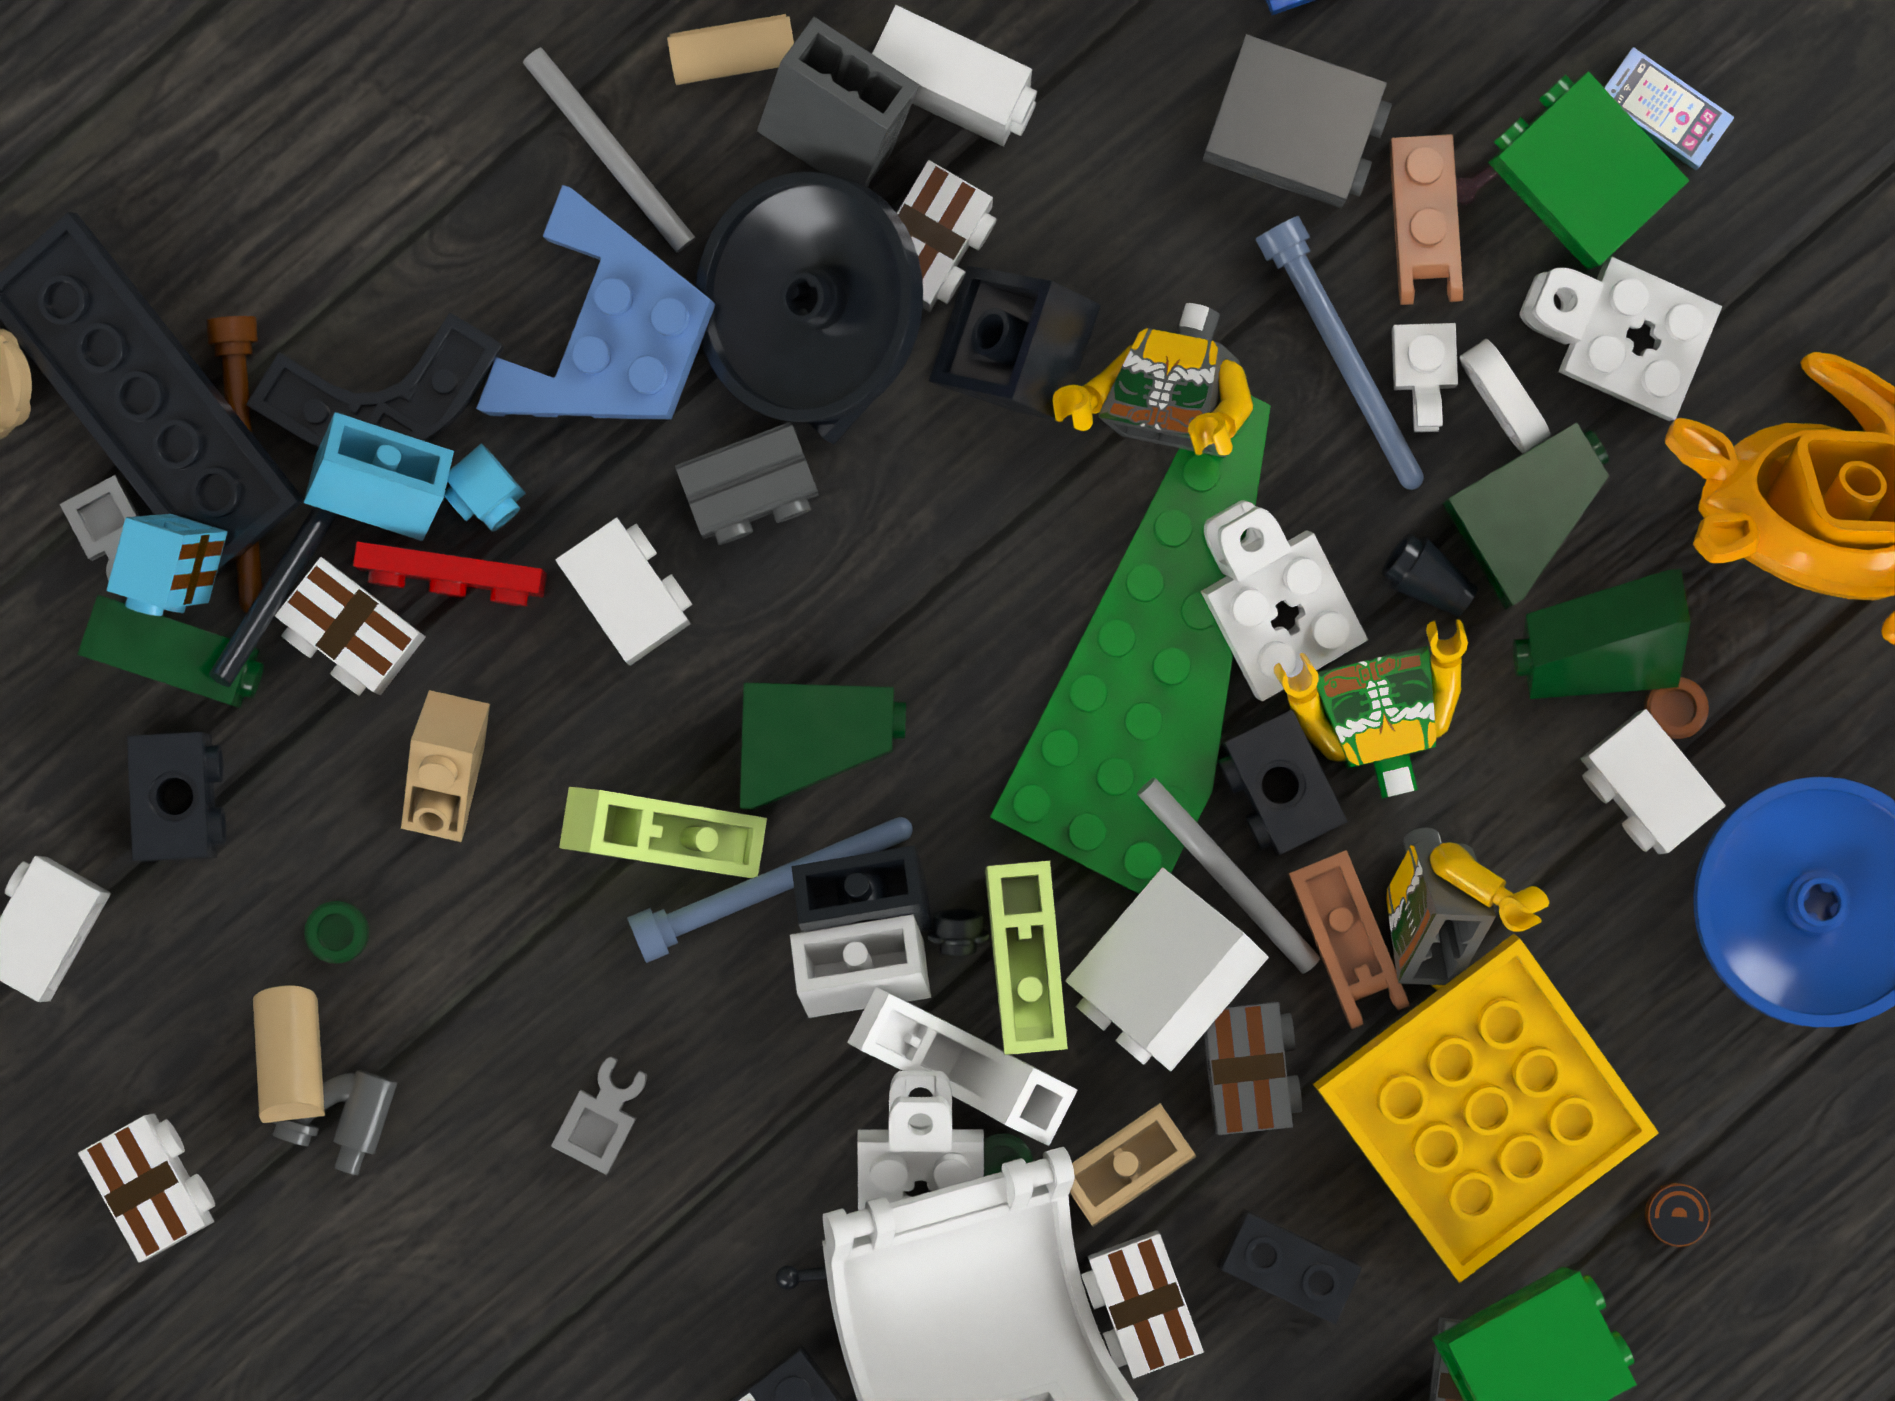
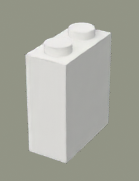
M895 5L872 54L919 84L912 104L1003 147L1010 132L1021 136L1036 105L1034 100L1037 91L1030 88L1032 69Z
M1162 867L1065 981L1083 996V999L1077 1004L1076 1008L1103 1031L1111 1022L1119 1027L1123 1032L1115 1041L1144 1065L1153 1056L1169 1071H1172L1269 957L1244 932Z

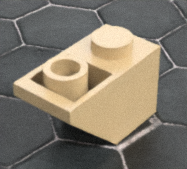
M429 690L411 738L401 829L462 842L484 752L490 704Z

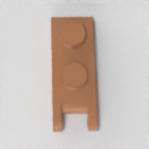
M1453 134L1391 138L1389 150L1400 305L1414 303L1415 288L1413 280L1447 278L1449 302L1463 301Z
M1347 850L1288 873L1287 875L1350 1028L1354 1029L1363 1025L1362 1014L1355 1001L1388 988L1391 1002L1398 1011L1410 1006L1402 984L1398 983L1396 969Z

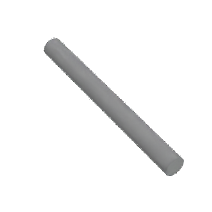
M540 47L524 59L523 64L676 253L688 247L696 237L543 48Z
M1155 777L1147 781L1137 792V795L1296 968L1302 974L1311 970L1320 960V956L1165 787Z

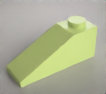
M569 787L559 848L754 878L759 873L767 818L603 790Z
M1050 861L987 866L985 875L1004 1055L1068 1049Z

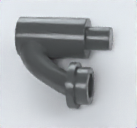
M356 1070L355 1073L337 1075L323 1082L324 1111L338 1102H345L333 1142L341 1145L335 1169L358 1175L365 1153L375 1154L398 1082L362 1070ZM316 1117L272 1122L276 1124L273 1136L294 1144L309 1146L311 1137L317 1136L319 1130L318 1127L310 1124Z

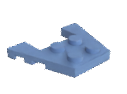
M562 185L543 237L548 242L599 259L600 263L556 376L550 377L496 357L476 409L489 416L517 414L533 415L534 417L570 415L592 416L593 418L672 419L716 304L576 191Z

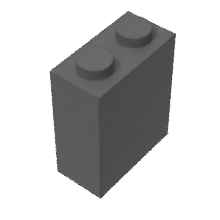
M813 17L780 62L757 132L819 172L845 177L868 188L893 152L919 84L819 19Z
M1246 34L1202 161L1342 209L1348 194L1360 197L1372 164V161L1361 158L1368 136L1380 139L1392 103L1381 100L1387 82Z

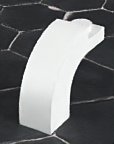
M878 987L875 988L847 1042L902 1071L944 1072L950 1081L953 1097L1048 1146L1077 1092V1089L1011 1054L1004 1055L1003 1050Z

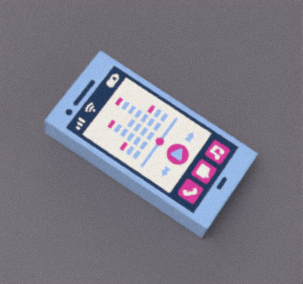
M1634 47L1604 87L1655 143L1694 170L1701 166L1734 119V116Z

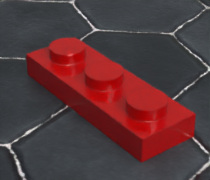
M363 542L356 543L353 567L358 570L369 572L367 583L404 588L406 578L430 581L428 592L454 597H466L467 587L491 590L490 601L515 606H527L528 596L544 598L547 573L541 568Z

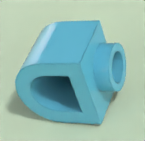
M481 443L450 469L447 481L451 486L445 490L444 496L466 521L475 514L493 532L505 525L518 513L520 507L516 502L526 493L493 454Z

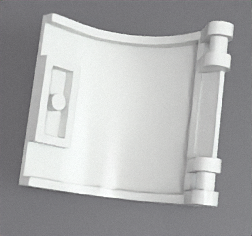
M1064 1147L1045 1151L1043 1159L1026 1163L1024 1159L1020 1158L1002 1164V1172L889 1203L886 1197H881L865 1202V1209L846 1214L842 1208L823 1214L825 1240L822 1243L831 1306L843 1356L858 1401H1138V1398L1115 1365L1104 1344L1085 1293L1074 1248L1068 1196L1074 1182V1169L1070 1156Z

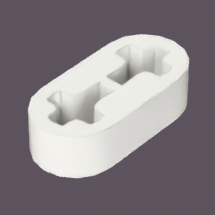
M1488 339L1483 340L1460 355L1461 364L1468 377L1519 451L1526 453L1551 436L1549 428L1539 410L1498 349Z

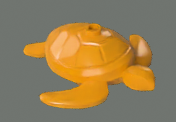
M1813 352L1807 354L1801 360L1802 369L1810 378L1837 398L1853 414L1865 432L1845 431L1822 424L1783 423L1761 429L1733 446L1732 442L1723 433L1710 426L1685 418H1676L1666 434L1665 444L1682 463L1706 479L1698 509L1704 519L1701 520L1693 545L1710 563H1726L1745 558L1757 567L1787 583L1814 592L1847 599L1879 600L1895 595V387L1868 369L1840 356ZM1895 611L1884 621L1881 630L1883 639L1895 645Z

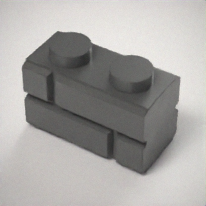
M792 422L675 465L703 539L715 536L718 545L751 534L753 529L750 522L772 513L776 523L800 516L811 510L808 500L819 496Z

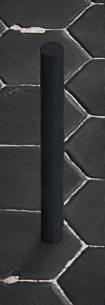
M315 506L312 508L209 672V676L215 682L225 687H231L338 515L337 513Z

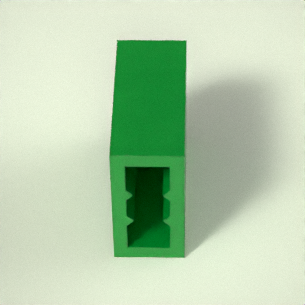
M1588 71L1573 82L1566 74L1555 82L1538 99L1545 107L1540 114L1529 124L1520 116L1493 141L1500 151L1488 163L1587 270L1600 266L1684 187L1689 182V179Z
M1565 1267L1556 1269L1432 1337L1463 1401H1608L1637 1385L1628 1368L1634 1364V1358L1627 1343L1616 1330L1610 1332L1600 1313L1602 1309L1606 1308V1303L1597 1284L1588 1274L1582 1277L1579 1271Z

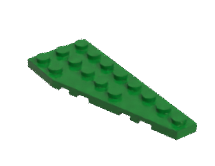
M1252 395L1253 410L1237 433L1230 439L1233 448L1226 458L1205 453L1196 455L1195 451L1179 448L990 816L991 819L1137 894L1143 891L1162 867L1171 873L1184 848V845L1137 795L1139 789L1147 781L1155 777L1196 822L1213 791L1233 653L1201 593L1205 588L1226 577V575L1221 573L1207 545L1204 535V524L1207 519L1240 500L1248 501L1256 506L1271 405ZM1247 529L1242 533L1240 542L1245 538Z

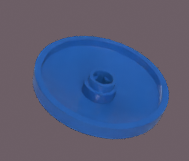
M1809 777L1790 780L1764 789L1746 799L1722 821L1713 833L1703 852L1695 878L1693 898L1696 929L1705 955L1716 974L1738 998L1764 1015L1794 1025L1808 1027L1851 1025L1875 1017L1895 1006V800L1877 789L1862 783L1833 777Z

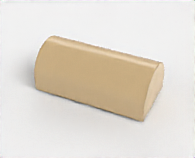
M786 14L672 33L670 37H667L676 85L779 68L781 60L794 44L790 17H786Z
M278 986L258 992L253 997L259 1117L262 1123L325 1116L318 999L315 993L310 989L299 986Z
M1160 1103L1072 1163L1074 1182L1070 1194L1094 1227L1194 1159L1196 1155Z

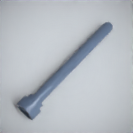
M1299 216L1293 217L1263 233L1255 240L1266 261L1273 259L1278 269L1284 267L1399 482L1406 489H1417L1423 483V472L1306 256L1311 251L1306 243L1310 236Z
M897 817L666 914L664 909L652 913L651 908L627 917L645 962L648 963L669 954L667 948L677 944L676 937L794 888L791 866L885 850L909 839L913 831L912 824L906 818Z

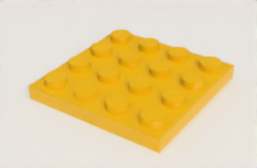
M1512 934L1313 1084L1459 1283L1659 1134L1525 944L1515 934Z

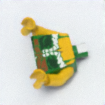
M1456 620V634L1447 640L1438 639L1437 626L1435 621H1432L1426 628L1432 651L1431 657L1428 646L1317 672L1306 654L1300 653L1299 656L1303 662V668L1298 675L1287 677L1280 663L1274 666V674L1286 691L1291 710H1293L1307 740L1328 760L1343 761L1346 769L1373 763L1383 799L1418 790L1410 754L1436 747V738L1441 737L1448 731L1461 693V656L1467 650L1468 641L1463 623L1460 620Z

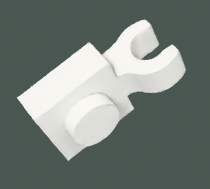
M1456 323L1393 325L1394 390H1412L1414 432H1439V427L1443 425L1440 389L1456 388L1458 385Z

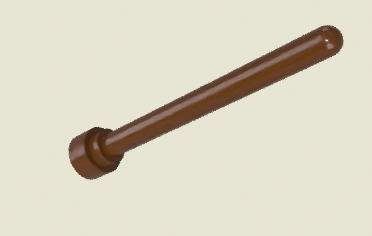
M227 316L207 319L208 345L215 347V357L222 358L224 399L252 433L250 407L246 405L249 400L246 356L252 355V343L258 342L256 317ZM260 541L236 560L239 606L245 613L248 612L263 588Z

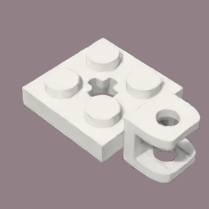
M1609 257L1604 261L1597 280L1569 268H1555L1549 272L1537 274L1521 308L1520 317L1532 330L1564 345L1570 344L1558 371L1559 373L1660 418L1671 421L1675 420L1722 306L1614 257ZM1554 294L1560 298V310L1554 305ZM1645 323L1651 328L1650 336L1655 339L1653 349H1644L1640 356H1637L1632 352L1634 342L1627 338L1626 334L1629 328L1638 329Z
M1245 500L1238 501L1205 521L1204 535L1207 545L1221 573L1226 575V577L1205 588L1201 593L1257 699L1263 702L1284 689L1274 674V666L1277 663L1281 664L1287 677H1294L1303 668V662L1299 656L1300 653L1306 654L1314 668L1318 670L1368 640L1314 533L1306 530L1287 541L1280 525L1271 513ZM1247 529L1245 538L1240 542L1242 533ZM1283 600L1290 607L1298 606L1299 615L1295 618V625L1288 631L1282 626L1273 629L1271 620L1275 619L1278 615L1275 605Z
M942 1071L897 1072L891 1081L889 1091V1130H858V1211L865 1209V1202L881 1197H886L889 1203L910 1198L911 1196H908L905 1191L913 1190L915 1181H927L928 1189L935 1191L984 1177L983 1129H952V1089L947 1075ZM923 1087L928 1089L933 1096L909 1097L908 1095L913 1089Z

